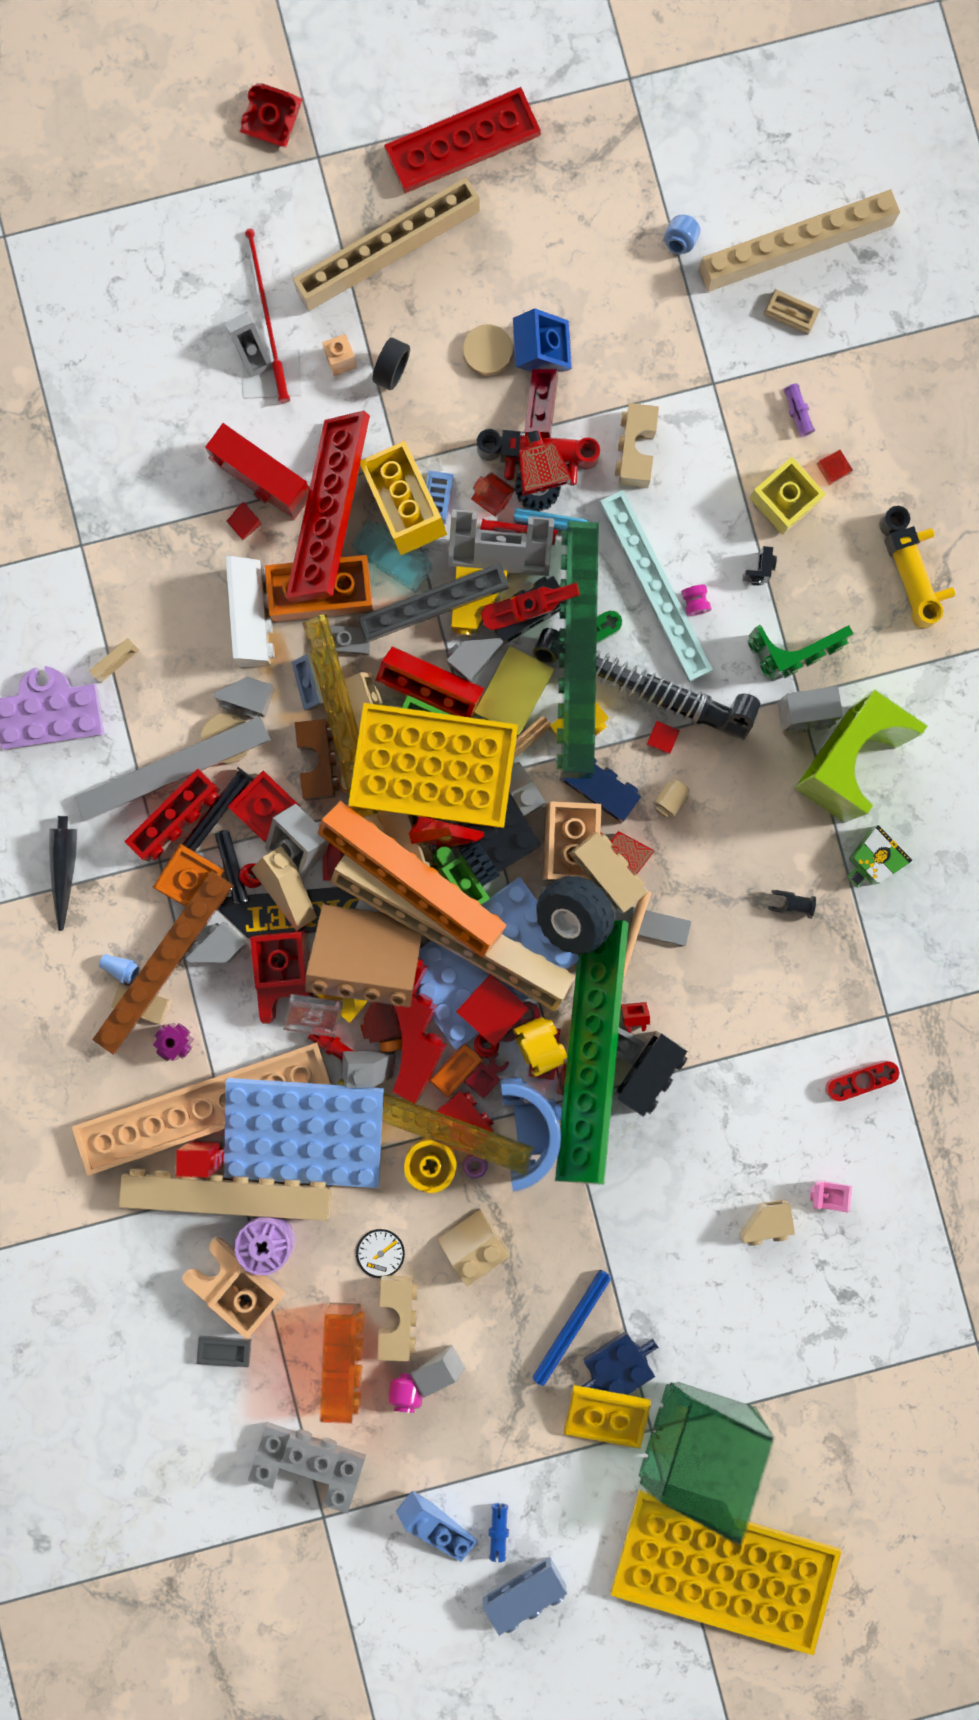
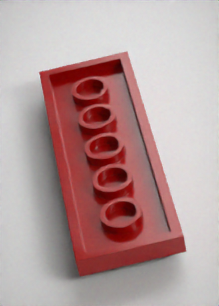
M519 87L384 144V147L405 194L541 136V129L522 87Z

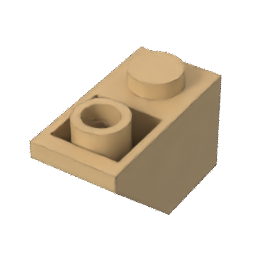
M785 1199L760 1203L740 1231L739 1237L741 1241L749 1246L763 1244L765 1239L773 1238V1241H784L789 1239V1235H795L790 1203Z

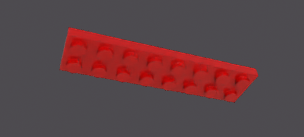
M364 410L324 420L286 599L291 603L333 596L370 415Z

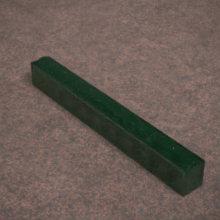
M568 521L566 530L561 532V546H565V554H561L560 570H565V579L560 580V587L577 583L580 596L560 603L559 619H564V628L559 629V644H563V653H559L558 669H563V678H558V694H562V703H558L557 719H562V727L557 728L556 737L557 744H561V754L556 755V770H561L560 778L592 779L594 775L599 522Z

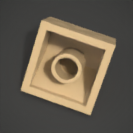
M478 1209L438 1238L451 1265L466 1287L510 1257L509 1249L481 1209Z

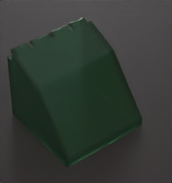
M678 1381L677 1383L670 1382V1384L665 1386L661 1403L664 1405L659 1407L653 1425L656 1431L651 1432L645 1451L648 1457L643 1458L638 1474L641 1478L640 1484L664 1505L730 1542L742 1545L774 1436L755 1406Z

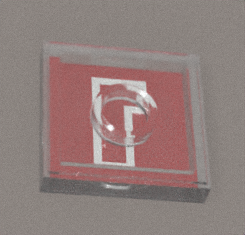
M291 994L283 1030L334 1037L342 1012L343 1001Z

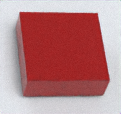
M656 721L646 745L670 755L680 730Z

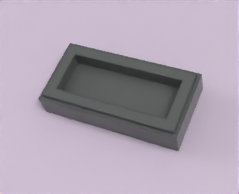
M200 1335L198 1338L196 1364L249 1367L252 1339Z

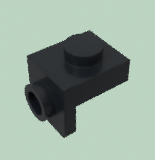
M762 547L759 552L758 571L746 570L742 575V581H748V584L753 586H761L769 581L772 571L776 569L777 556L773 555V547Z

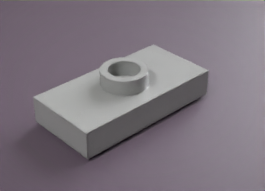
M320 625L318 646L320 652L370 654V642L367 643L365 641L361 627Z

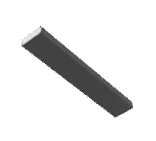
M501 563L362 615L358 617L365 641L368 643L510 589L503 567Z

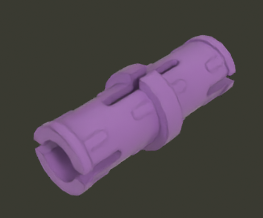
M795 383L785 387L783 392L790 407L789 414L790 417L794 418L799 437L815 432V429L808 414L809 406L803 400L799 384Z

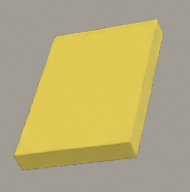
M509 646L474 714L489 721L518 724L517 736L519 737L555 669Z

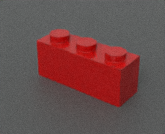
M190 1141L177 1149L176 1177L211 1176L224 1163L222 1141Z

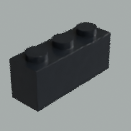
M545 576L537 580L533 584L534 587L527 592L541 587L557 589L560 588V585L554 576L548 579ZM523 589L514 594L512 597L521 595L526 592ZM530 599L527 600L525 607L531 609L533 601ZM569 600L559 602L549 613L494 631L503 641V645L567 608Z

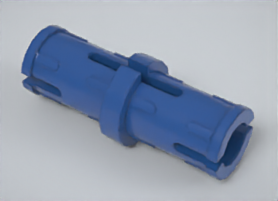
M494 1503L491 1505L492 1523L488 1535L491 1537L489 1560L496 1562L497 1551H499L498 1562L506 1561V1538L509 1537V1529L507 1528L508 1505L502 1503L499 1514V1503Z

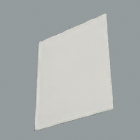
M299 349L277 350L278 360L282 362L288 395L301 396ZM266 350L272 363L274 361L272 351ZM242 361L243 398L278 397L273 368L250 378Z

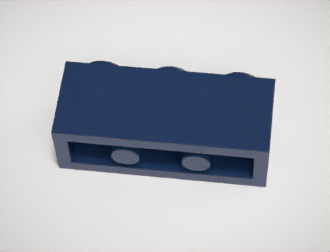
M578 752L562 774L560 780L593 804H601V809L622 824L642 797L637 794L639 790L629 782L625 784L616 779L618 775L608 767H605L603 770L596 765L597 760L590 754L585 752L582 755Z

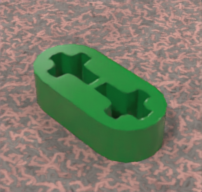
M606 611L584 623L577 633L578 642L582 646L589 645L593 647L615 635L622 626L620 614L615 611ZM607 617L611 620H617L614 629L610 626L604 629L601 628V626L605 625ZM587 629L589 632L598 630L593 635V641H590L588 638H582L585 633L584 630Z

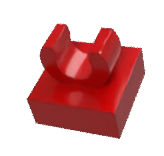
M647 1002L621 1004V1013L627 1031L632 1033V1026L640 1025L642 1032L646 1031V1025H650Z

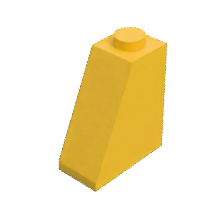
M457 566L455 580L482 569ZM500 592L453 610L452 632H456V635L461 637H471V634H477L483 624L482 610L485 605L495 603Z

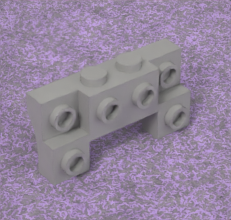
M452 509L448 567L456 568L458 566L485 569L501 563L503 570L507 571V574L520 573L549 576L554 518L529 516L527 534L478 530V511Z
M268 1422L248 1481L273 1489L279 1469H283L328 1484L329 1487L323 1506L348 1514L366 1454L339 1446L336 1441L330 1438H322L321 1440L312 1437V1434L308 1431H294Z

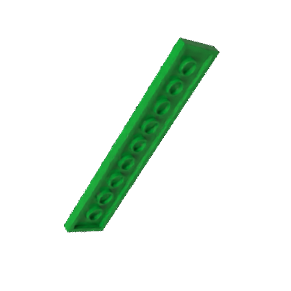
M624 920L614 921L612 932L594 951L578 954L579 959L576 966L560 1124L561 1140L555 1181L604 1185L629 922Z

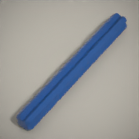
M599 1270L533 1375V1380L539 1385L544 1386L608 1286L611 1276L607 1272Z

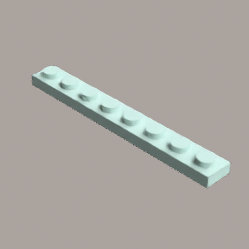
M621 490L601 500L600 505L688 682L712 672L713 669L624 491Z

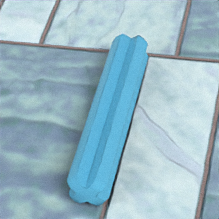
M516 508L513 516L515 523L528 525L529 516L554 518L553 529L578 534H585L588 525L586 519Z

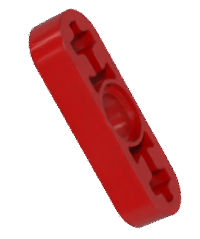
M882 1060L831 1078L826 1083L825 1091L829 1098L835 1101H844L895 1083L899 1078L900 1071L895 1063ZM884 1066L892 1069V1072L889 1073V1079L885 1076H879L876 1078L878 1083L875 1084V1077L871 1073L872 1069L875 1074L883 1072ZM861 1073H865L869 1078V1084L865 1088H859L856 1085V1077ZM849 1078L854 1092H851V1088H845L841 1090L842 1095L840 1096L837 1093H832V1090L835 1089V1083L841 1086L847 1085L849 1083L846 1079Z

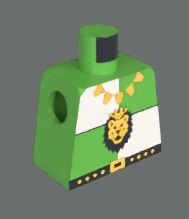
M877 825L868 831L849 857V861L856 868L847 876V879L857 888L866 879L871 884L876 885L908 865L912 859Z

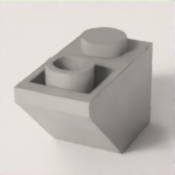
M247 676L215 692L214 698L219 702L218 706L233 711L234 707L244 710L243 714L256 718L260 715L265 717L275 688L272 684Z
M222 922L220 925L215 923L206 932L208 937L202 943L197 941L188 950L190 955L186 960L188 962H231L248 944L227 923Z

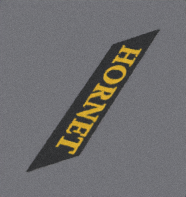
M339 887L306 890L317 918L298 931L316 932L322 904L356 909L360 899ZM269 893L248 895V901L242 904H234L232 896L224 899L218 908L247 938L255 935L296 931Z

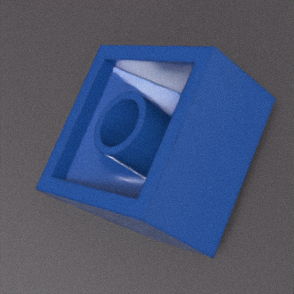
M535 308L513 318L515 366L517 368L532 372V369H557V371L572 369L569 320Z

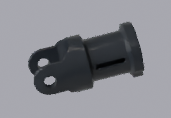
M771 891L775 895L786 897V901L782 907L768 906L769 910L791 915V913L806 915L809 919H812L814 916L816 896L807 898L796 896L794 892Z

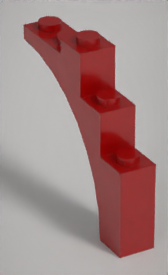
M418 957L411 1006L394 1005L402 1032V1058L399 1075L392 1092L414 1104L421 1099L447 1046L438 1035L425 1033L438 1006L432 1003L433 999L422 993H419V995L415 994L429 967L423 964L424 960Z

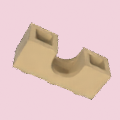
M629 403L627 412L622 411L620 427H625L624 436H619L617 451L622 452L621 461L617 460L615 467V476H619L618 485L649 487L653 456L638 452L635 442L643 438L654 439L659 406Z
M382 1275L380 1307H389L397 1311L400 1321L394 1327L380 1328L378 1334V1360L409 1361L410 1353H415L416 1337H411V1327H416L417 1310H412V1300H417L418 1284H413V1276Z

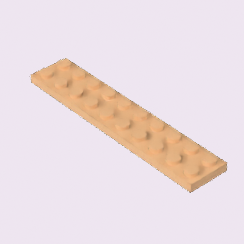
M316 1042L72 1126L87 1176L225 1129L227 1078L332 1085L319 1045Z

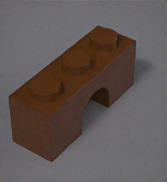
M326 719L294 722L297 748L300 751L313 750L319 756V763L314 770L300 773L302 798L305 801L336 798L335 791H339L338 776H333L332 766L337 765L335 750H330V741L334 740L332 725H328Z

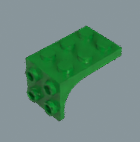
M758 625L749 634L750 640H748V645L753 654L757 653L761 660L759 665L765 676L769 675L770 679L773 680L781 675L784 678L790 677L797 673L803 667V664L809 667L817 663L822 657L826 656V652L830 656L842 650L844 646L849 644L848 639L854 633L848 625L801 650L785 651L776 647L769 640L763 627Z

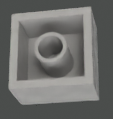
M838 686L787 693L778 701L782 731L790 730V734L803 733L811 727H815L816 731L829 729L832 725H836L837 720L843 717Z

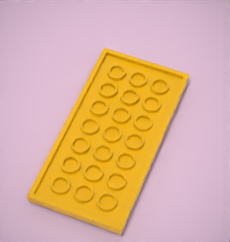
M638 1489L610 1594L613 1597L814 1656L842 1552L840 1548Z

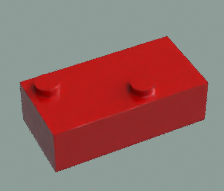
M225 423L221 424L205 446L209 454L208 459L253 490V495L264 504L267 501L295 520L307 502L309 493L307 481Z

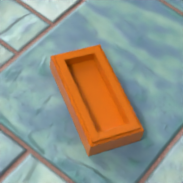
M465 1043L430 1079V1082L449 1098L480 1065L483 1059Z

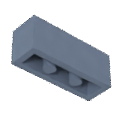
M551 1557L484 1596L483 1609L499 1636L504 1632L511 1633L519 1627V1623L539 1616L542 1609L562 1602L565 1595H567L566 1583Z

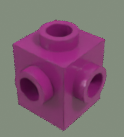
M173 1023L168 1024L167 1027L163 1025L154 1035L157 1040L153 1046L157 1048L156 1053L162 1059L175 1061L186 1057L192 1049L190 1044L194 1038L189 1035L191 1032L180 1023L177 1025ZM169 1038L175 1041L173 1047L166 1043Z

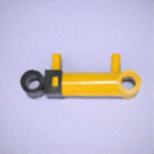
M893 506L882 516L879 527L881 532L888 536L884 542L889 556L894 557L913 611L912 621L919 628H929L943 616L944 611L940 601L955 597L956 591L953 587L934 593L917 545L922 541L934 538L935 532L932 528L916 532L914 526L906 528L910 523V513L903 506ZM890 517H896L900 525H893L890 522ZM924 608L931 611L932 619H928L923 615Z

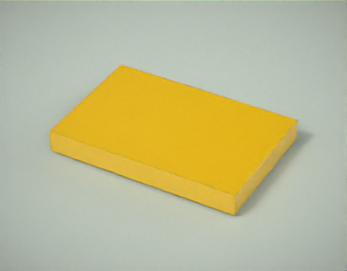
M573 1385L564 1425V1435L641 1449L651 1407V1399Z

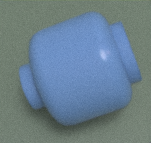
M689 215L675 216L664 234V241L668 249L675 254L691 252L700 236L701 228L699 223Z

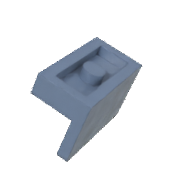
M330 653L306 654L292 661L304 710H312L323 704L340 702L337 697L335 685L337 678Z

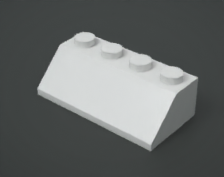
M226 556L233 659L241 668L271 666V658H275L274 644L269 643V633H273L272 619L267 617L269 605L268 595L265 590V568L260 560Z

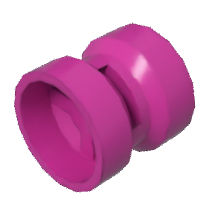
M695 585L681 591L682 597L687 603L685 610L688 617L705 614L712 610L710 602L706 599V594L708 593L706 585Z

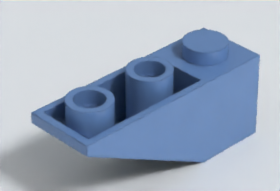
M411 1491L396 1510L406 1531L460 1562L463 1561L478 1542L476 1538L435 1504L414 1491Z

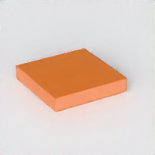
M179 843L152 887L186 907L209 873L214 871L221 876L224 869Z

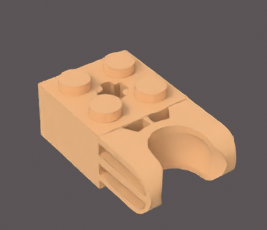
M215 1237L210 1242V1252L219 1262V1274L207 1276L197 1269H189L183 1274L182 1279L193 1292L208 1304L207 1306L248 1340L282 1299L285 1291L266 1275H254L246 1271L238 1263L235 1249L224 1239ZM244 1295H249L252 1301L249 1300L246 1303L242 1299Z

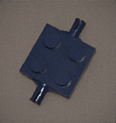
M627 1331L623 1332L583 1359L591 1373L592 1379L583 1384L582 1387L598 1388L603 1391L629 1395L655 1377L654 1372L648 1365L646 1356L659 1348L652 1338L640 1347L631 1339Z

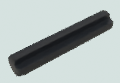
M228 830L215 833V838L227 881L234 885L230 891L234 904L245 903L248 901V895L245 885L239 877L240 867L230 832Z

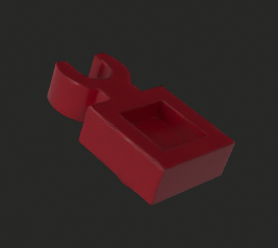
M498 1052L490 1057L488 1067L481 1062L464 1082L483 1100L501 1080L496 1073L504 1071L509 1065L508 1061L502 1066L496 1065L495 1058L499 1055Z

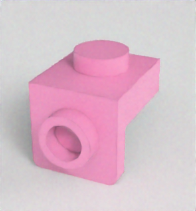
M828 1181L816 1182L810 1192V1201L813 1202V1208L850 1212L852 1186Z

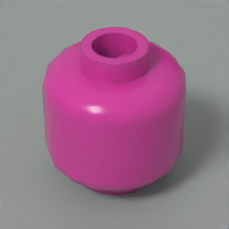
M400 1373V1378H394L390 1382L388 1403L394 1407V1411L415 1413V1409L422 1406L423 1398L410 1374Z

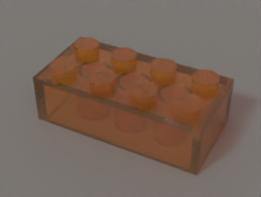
M330 1302L325 1312L320 1422L352 1424L354 1415H359L362 1391H357V1388H360V1381H362L363 1365L358 1364V1361H361L364 1349V1338H359V1334H362L365 1324V1312H360L361 1304Z

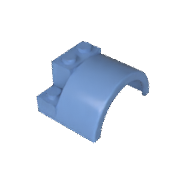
M521 1076L501 1078L503 1106L514 1105L519 1154L509 1155L513 1192L526 1189L545 1177L557 1159L561 1140L558 1120H561V1105L556 1104L554 1098L546 1099L538 1090L528 1085L527 1082H522ZM530 1155H541L537 1161L535 1159L530 1160Z

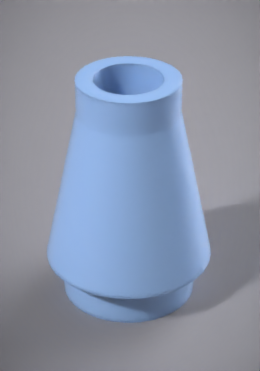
M108 954L103 955L99 963L101 969L107 971L122 984H132L140 971V966L134 960Z

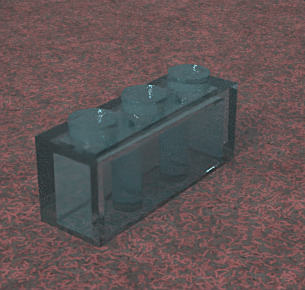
M368 521L351 545L353 552L359 556L367 555L369 563L416 593L432 570L431 558L420 550L417 553L412 550L400 555L392 536L388 534L389 530L378 522L373 524Z

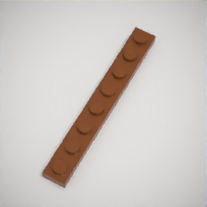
M214 871L209 873L92 1039L94 1042L113 1055L117 1053L232 890L233 884Z

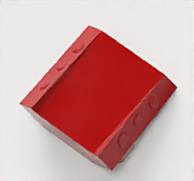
M256 83V85L249 89L247 96L249 105L247 111L242 115L239 132L286 148L303 99L287 91L263 83Z
M422 816L418 817V821L409 831L411 844L420 842L436 846V850L443 846L452 847L475 842L484 836L482 831Z

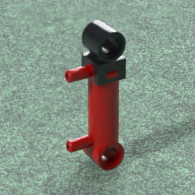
M485 429L477 437V453L479 457L485 461H493L501 454V462L505 463L504 478L506 480H513L515 464H518L519 451L528 448L525 435H520L521 431L503 430L501 438L496 430ZM552 437L542 438L543 444L555 441L565 465H568V471L571 476V481L568 485L574 486L577 484L578 467L587 470L595 467L598 462L600 445L593 438L586 437L581 440ZM486 441H492L496 446L492 449H486L483 447V444ZM588 449L592 451L594 455L590 458L583 457L580 452L582 450Z

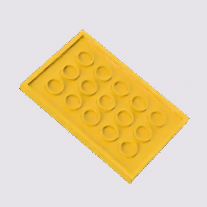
M363 703L348 806L504 828L518 724Z

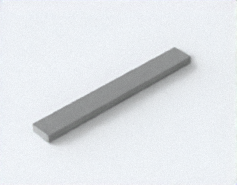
M259 716L76 796L74 799L83 820L88 821L189 777L197 768L201 771L271 741L262 717Z

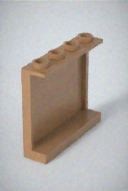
M322 904L306 973L305 992L410 1007L422 935L384 913Z

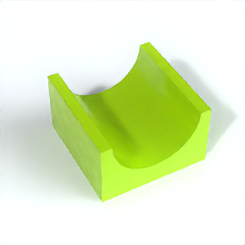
M874 689L850 706L794 789L844 823L869 813L874 805L862 794L856 780L855 763L862 745L865 742L874 741L897 748L921 736L928 725Z

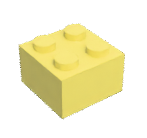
M791 457L756 487L749 499L775 528L784 535L815 508L825 497L826 493L798 462Z

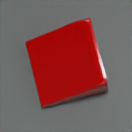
M244 501L226 520L242 540L246 539L262 525L258 517Z

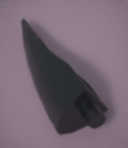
M58 816L57 828H49L51 887L59 931L64 930L77 850V829H68V816Z

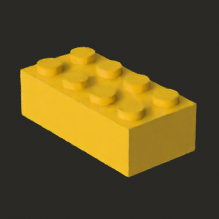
M406 441L361 460L360 466L400 555L447 535L442 518Z

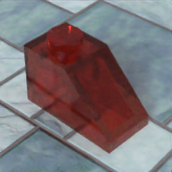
M372 1002L363 1018L364 1024L360 1025L364 1040L369 1038L371 1044L401 1035L394 1006L392 1004Z

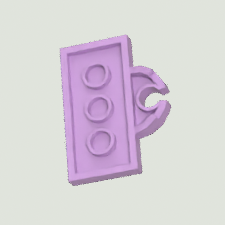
M45 666L44 671L48 674L49 681L45 686H39L37 683L38 668L29 670L19 684V695L0 698L1 749L7 750L104 735L97 685L90 684L71 687L69 679L63 672Z

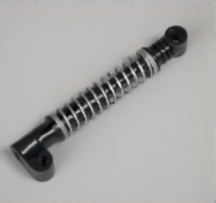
M545 628L541 631L533 649L534 657L543 663L552 664L559 660L561 665L563 662L566 667L571 665L570 669H573L574 673L579 676L581 675L582 678L588 672L592 673L591 681H594L599 676L601 677L600 685L609 680L610 689L615 684L620 685L619 693H621L626 687L629 689L628 697L634 691L638 692V701L643 698L646 700L647 705L650 702L655 703L656 708L662 706L665 712L669 710L674 711V716L678 714L683 715V720L691 718V723L708 725L741 740H745L752 729L761 703L759 699L751 694H738L732 705L728 707L713 701L712 697L705 693L699 692V694L692 692L693 688L687 690L683 688V684L677 686L674 684V680L671 683L665 681V676L660 679L656 677L655 672L652 675L647 674L646 676V668L641 674L636 673L637 665L632 670L627 669L628 661L623 666L618 665L619 657H616L612 663L609 661V653L606 654L604 659L600 658V649L594 653L595 648L592 646L580 645L577 648V644L570 645L571 641L569 640L565 643L563 634L553 628Z

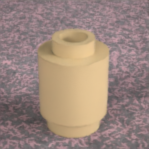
M673 779L671 783L668 782L654 801V804L657 806L655 810L665 818H668L669 815L675 817L687 800V794L690 789L680 781Z

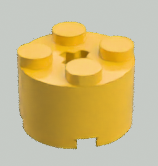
M541 1016L513 1029L514 1034L520 1035V1037L516 1038V1042L527 1066L531 1064L535 1068V1070L531 1071L534 1077L563 1065V1060L568 1058L563 1045L558 1044L554 1038L557 1031L551 1019H544Z
M426 1137L415 1142L409 1149L404 1162V1172L408 1182L414 1188L426 1193H437L448 1187L455 1176L457 1168V1158L453 1148L442 1138ZM427 1159L437 1162L435 1170H431L430 1167L425 1168Z

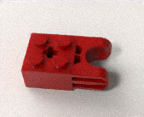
M307 930L262 934L250 937L259 1018L262 1024H270L276 1018V1005L279 998L288 997L292 999L293 996L314 999L313 993L305 992L306 973L310 960ZM281 954L286 959L284 966L281 961H277V957Z

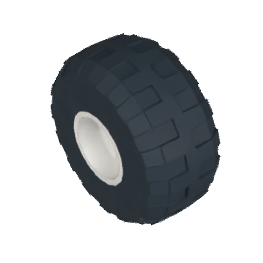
M564 876L557 879L542 892L536 904L537 921L542 929V933L550 940L551 944L559 947L562 951L574 954L590 953L599 947L613 930L615 918L611 901L607 898L602 888H599L591 880H586L579 876Z

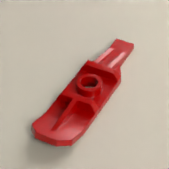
M573 583L557 589L541 587L500 602L485 605L481 612L484 626L493 631L549 613L559 602L580 596L578 585ZM531 599L533 606L531 609H527L525 604L527 600Z

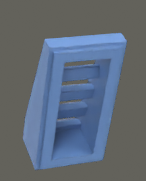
M428 471L426 486L432 498L444 499L443 503H434L437 508H442V512H439L443 524H446L453 474ZM433 478L447 480V485L432 483ZM431 488L445 490V494L431 492Z

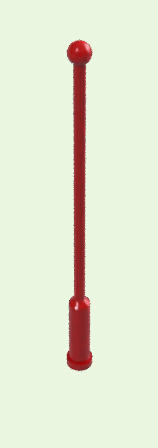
M248 228L245 231V236L249 239L274 360L272 368L278 392V403H288L291 399L287 391L282 362L278 360L254 243L255 232L253 229Z

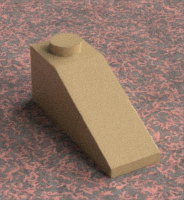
M282 846L262 857L251 869L296 931L317 918L297 866Z

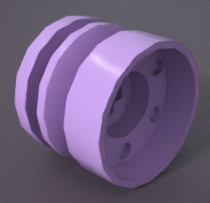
M253 1217L242 1228L235 1241V1254L238 1263L246 1271L254 1275H269L277 1272L286 1263L295 1246V1234L292 1226L285 1218ZM263 1241H266L268 1245L264 1251H261L259 1247Z

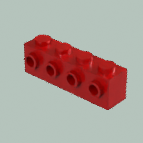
M393 646L383 658L375 680L445 713L471 718L485 689Z
M197 768L124 842L142 860L148 862L151 859L153 861L156 860L164 852L163 847L169 841L172 843L183 833L181 829L187 823L192 824L201 815L199 811L205 805L210 806L219 797L217 793L221 789L203 771Z

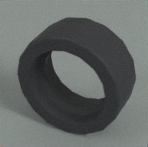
M392 337L386 341L375 364L372 376L373 383L388 390H393L396 387L407 365L410 345Z

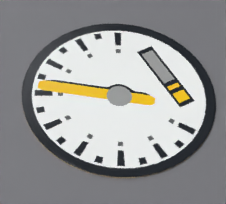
M375 1229L366 1233L359 1241L356 1249L358 1265L363 1272L374 1278H381L382 1275L392 1276L401 1268L405 1258V1249L401 1239L395 1233L386 1229Z

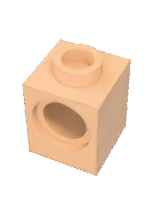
M346 333L322 342L333 376L357 368L355 356Z

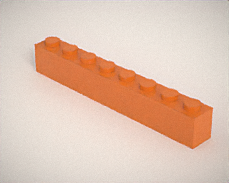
M340 801L321 820L317 834L482 958L501 937L507 925L497 915L491 914L477 900L467 896L457 885L447 881L439 875L437 870L427 866L414 853L407 851L394 838L387 836L374 823L367 821L359 815L354 808Z

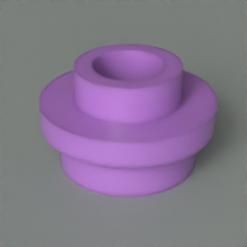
M472 1152L463 1159L462 1168L468 1177L476 1179L482 1177L487 1172L488 1162L483 1154ZM474 1160L480 1163V1167L476 1170L470 1167V1163Z

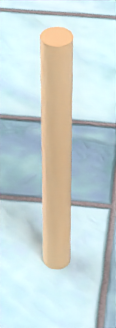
M647 891L648 893L638 900L628 930L624 977L649 902L650 891Z

